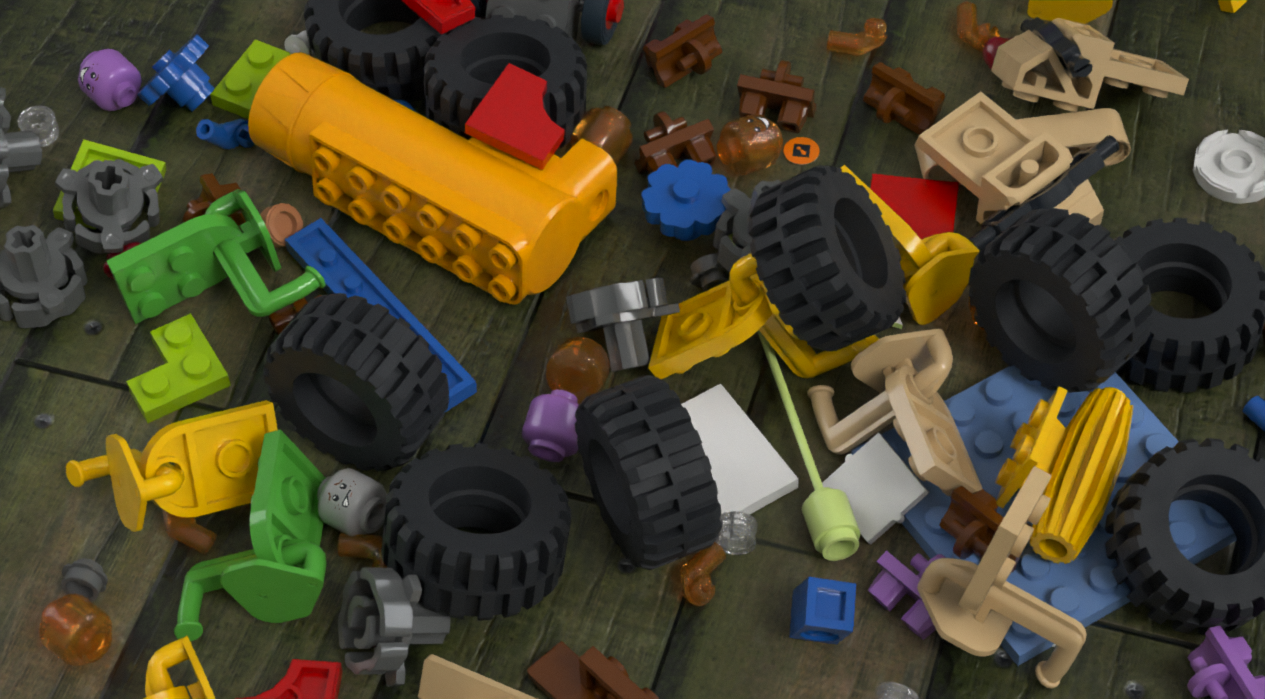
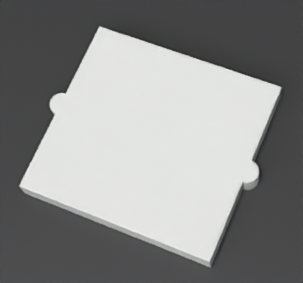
M880 433L871 438L854 455L847 454L845 457L846 462L822 482L823 487L839 489L846 493L860 534L870 545L896 522H904V515L929 494V491Z

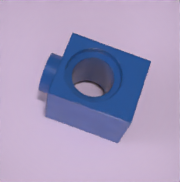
M815 577L806 578L793 590L789 638L837 645L850 635L854 627L856 584Z

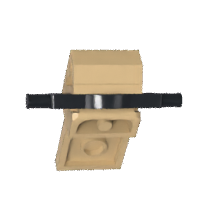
M1039 17L1024 20L1020 26V30L1023 33L998 47L991 69L1002 80L1003 87L1014 90L1013 95L1015 97L1031 102H1038L1039 96L1054 100V106L1077 112L1079 106L1094 109L1102 82L1125 89L1128 88L1130 82L1142 86V91L1147 94L1167 98L1169 92L1184 95L1189 81L1187 77L1161 60L1113 49L1115 43L1091 26L1061 18L1044 22Z
M981 91L920 134L917 144L920 150L979 198L976 221L980 223L982 229L968 238V240L980 251L1018 218L1036 209H1066L1069 215L1080 213L1090 218L1089 223L1094 226L1100 225L1104 209L1088 178L1105 166V159L1119 151L1117 140L1113 136L1107 135L1091 149L1081 150L1072 156L1069 149L1048 132L1044 131L1040 135L1035 136Z

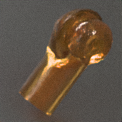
M963 2L958 5L957 36L976 50L983 51V47L989 39L997 36L1000 37L996 26L990 30V23H983L981 26L977 24V7L974 3Z
M869 18L864 24V31L857 34L830 30L827 50L858 56L864 55L884 44L887 38L885 34L887 24L882 19Z
M162 510L167 534L171 538L207 555L216 540L217 534L196 524L195 517H179Z
M340 533L338 542L339 557L372 559V567L387 568L383 562L381 552L382 537L367 534L349 536Z
M716 542L711 547L696 553L680 570L682 594L690 604L704 606L715 595L716 589L715 585L712 586L710 573L726 559L724 550Z

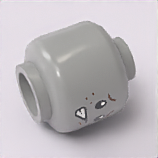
M351 468L339 470L334 475L324 479L318 488V514L327 525L347 536L359 538L368 533L376 532L383 525L387 494L381 483Z

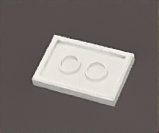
M721 383L681 404L687 409L693 427L699 433L703 442V450L705 455L708 456L712 467V477L716 481L719 493L717 499L721 505L722 515L719 517L722 523L721 530L798 488V477Z

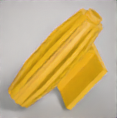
M1059 386L1048 402L1043 399L1038 401L1029 417L1028 423L1023 422L1011 442L1010 448L1016 451L1013 459L1007 458L996 478L995 483L1001 486L996 503L1003 509L1018 488L1021 489L1034 466L1052 475L1043 492L1051 500L1037 526L1035 524L1032 525L1034 530L1030 537V546H1033V551L1041 555V558L1045 560L1048 559L1057 564L1060 562L1067 564L1071 560L1074 561L1104 515L1125 460L1133 415V405H1130L1131 401L1119 389L1113 387L1094 389L1093 392L1088 394L1065 428L1057 419V416L1068 390Z

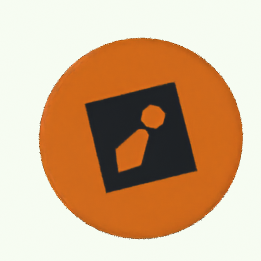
M796 137L789 140L783 149L786 159L799 165L815 161L820 152L817 143L806 137Z

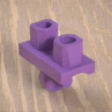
M886 550L877 560L882 571L877 575L868 592L888 611H891L906 593L911 596L916 603L901 620L912 632L924 640L936 628L918 592L917 585L925 569L932 561L946 557L938 554L928 561L921 554H916L910 562V565L919 571V574L915 575Z
M1221 625L1208 628L1205 632L1206 637L1203 643L1187 657L1192 669L1196 673L1187 684L1192 696L1195 698L1210 696L1211 699H1265V676L1253 677L1247 668V665L1252 660V650L1244 637H1228Z

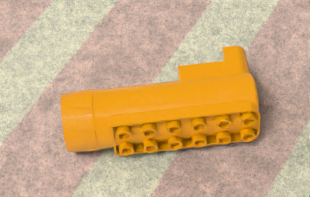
M302 52L288 55L270 70L259 86L251 105L248 130L252 142L296 171L312 176L313 194L322 203L337 208L351 216L356 222L373 228L392 242L409 248L421 255L426 261L436 263L457 275L462 281L472 283L503 303L519 304L527 295L538 294L552 286L570 264L579 243L616 206L617 168L615 162L606 151L584 139H580L562 158L553 154L544 169L541 170L474 137L468 140L366 86L351 74Z

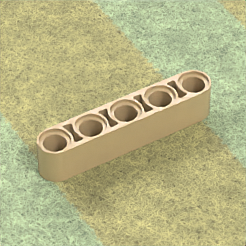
M1111 108L1016 119L1035 136L1040 135L1044 131L1048 132L1069 149L1072 156L1081 150L1091 149L1107 135L1113 136L1119 143V151L1104 160L1105 166L1118 164L1127 158L1131 151L1121 117L1116 110ZM917 139L914 146L923 179L959 182L917 147Z

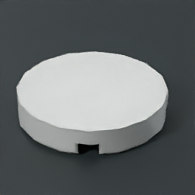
M1222 130L1205 137L1196 148L1193 173L1197 183L1209 195L1224 202L1244 204L1257 202L1265 198V138L1245 130H1239L1238 134H1227L1228 130Z

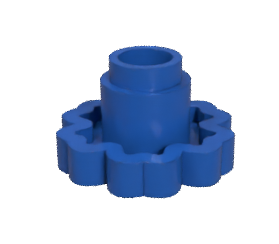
M196 34L175 54L169 49L152 66L156 73L141 88L137 96L150 106L166 92L180 107L185 105L191 112L194 111L215 89L208 82L210 77L195 63L209 45Z
M693 160L682 161L678 168L671 164L660 166L657 171L649 174L648 188L641 193L642 209L645 212L646 221L650 224H660L663 235L675 237L683 241L694 240L701 236V234L709 235L713 233L722 213L726 210L721 200L722 195L730 191L727 178L720 174L712 175L710 164L697 163Z

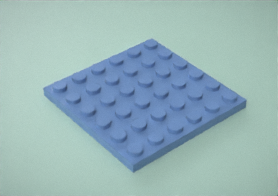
M1014 365L999 371L944 401L954 419L982 488L995 499H997L1001 486L996 484L995 481L1007 458L1013 459L1016 450L1010 448V445L1017 430L1023 422L1028 423L1029 417L1038 401L1043 399L1048 402L1056 391L1041 387V382L1038 380L1029 381L1020 375L1021 370ZM1116 372L1097 388L1113 387L1122 391L1131 401L1130 405H1133V415L1125 460L1102 519L1074 561L1071 560L1067 564H1064V562L1057 564L1051 560L1041 558V555L1033 551V546H1030L1029 540L1014 572L1006 580L1076 619L1084 628L1130 602L1126 596L1131 593V590L1125 582L1117 584L1112 570L1118 566L1116 559H1108L1106 555L1105 543L1113 536V534H1108L1105 531L1106 517L1114 510L1111 505L1117 491L1126 484L1125 481L1155 453L1167 446L1173 448L1179 442ZM1094 389L1074 393L1067 392L1057 419L1065 428L1088 394L1093 392ZM895 427L881 434L913 472L908 462V458L911 456L907 443L895 430ZM864 443V444L860 445L859 447L853 449L852 452H851V454L854 455V454H855L861 447H863L866 443ZM919 479L929 491V494L904 515L903 526L930 559L938 554H942L946 558L960 559L953 553V546L957 539L939 526L941 519L950 506L951 496L944 494L938 486L926 480L924 482ZM1018 488L1003 509L998 506L996 512L1005 517L1020 489ZM1176 500L1171 503L1169 527L1172 538L1179 551L1192 564H1197L1237 541L1230 524L1212 507L1193 500ZM973 553L964 560L979 565L981 558ZM1013 621L1000 645L1016 665L1019 666L1049 649L1054 643Z

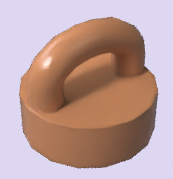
M280 203L267 207L260 214L271 236L274 248L286 247L285 239L303 229L301 215L296 208L289 204Z

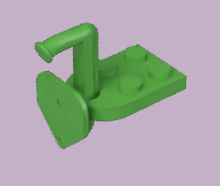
M240 189L230 192L211 203L205 215L190 219L107 260L110 271L135 324L147 318L155 317L165 309L187 298L199 295L205 289L221 282L227 277L247 310L257 317L268 316L304 298L317 288H324L326 286L322 275L315 268L307 266L305 273L271 292L268 291L246 253L259 247L274 272L281 270V265L262 217L248 194ZM240 210L246 222L238 226L228 216Z
M282 430L264 434L262 451L258 459V473L254 494L251 497L250 535L253 549L200 562L187 572L178 608L177 625L174 628V635L177 639L188 636L190 641H194L202 635L203 626L199 622L203 594L222 588L253 617L261 621L282 623L307 617L311 614L323 588L327 564L326 554L320 547L324 522L318 514L317 499L318 488L326 477Z

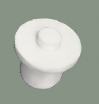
M306 30L298 35H290L286 38L285 50L290 52V55L298 52L310 55Z

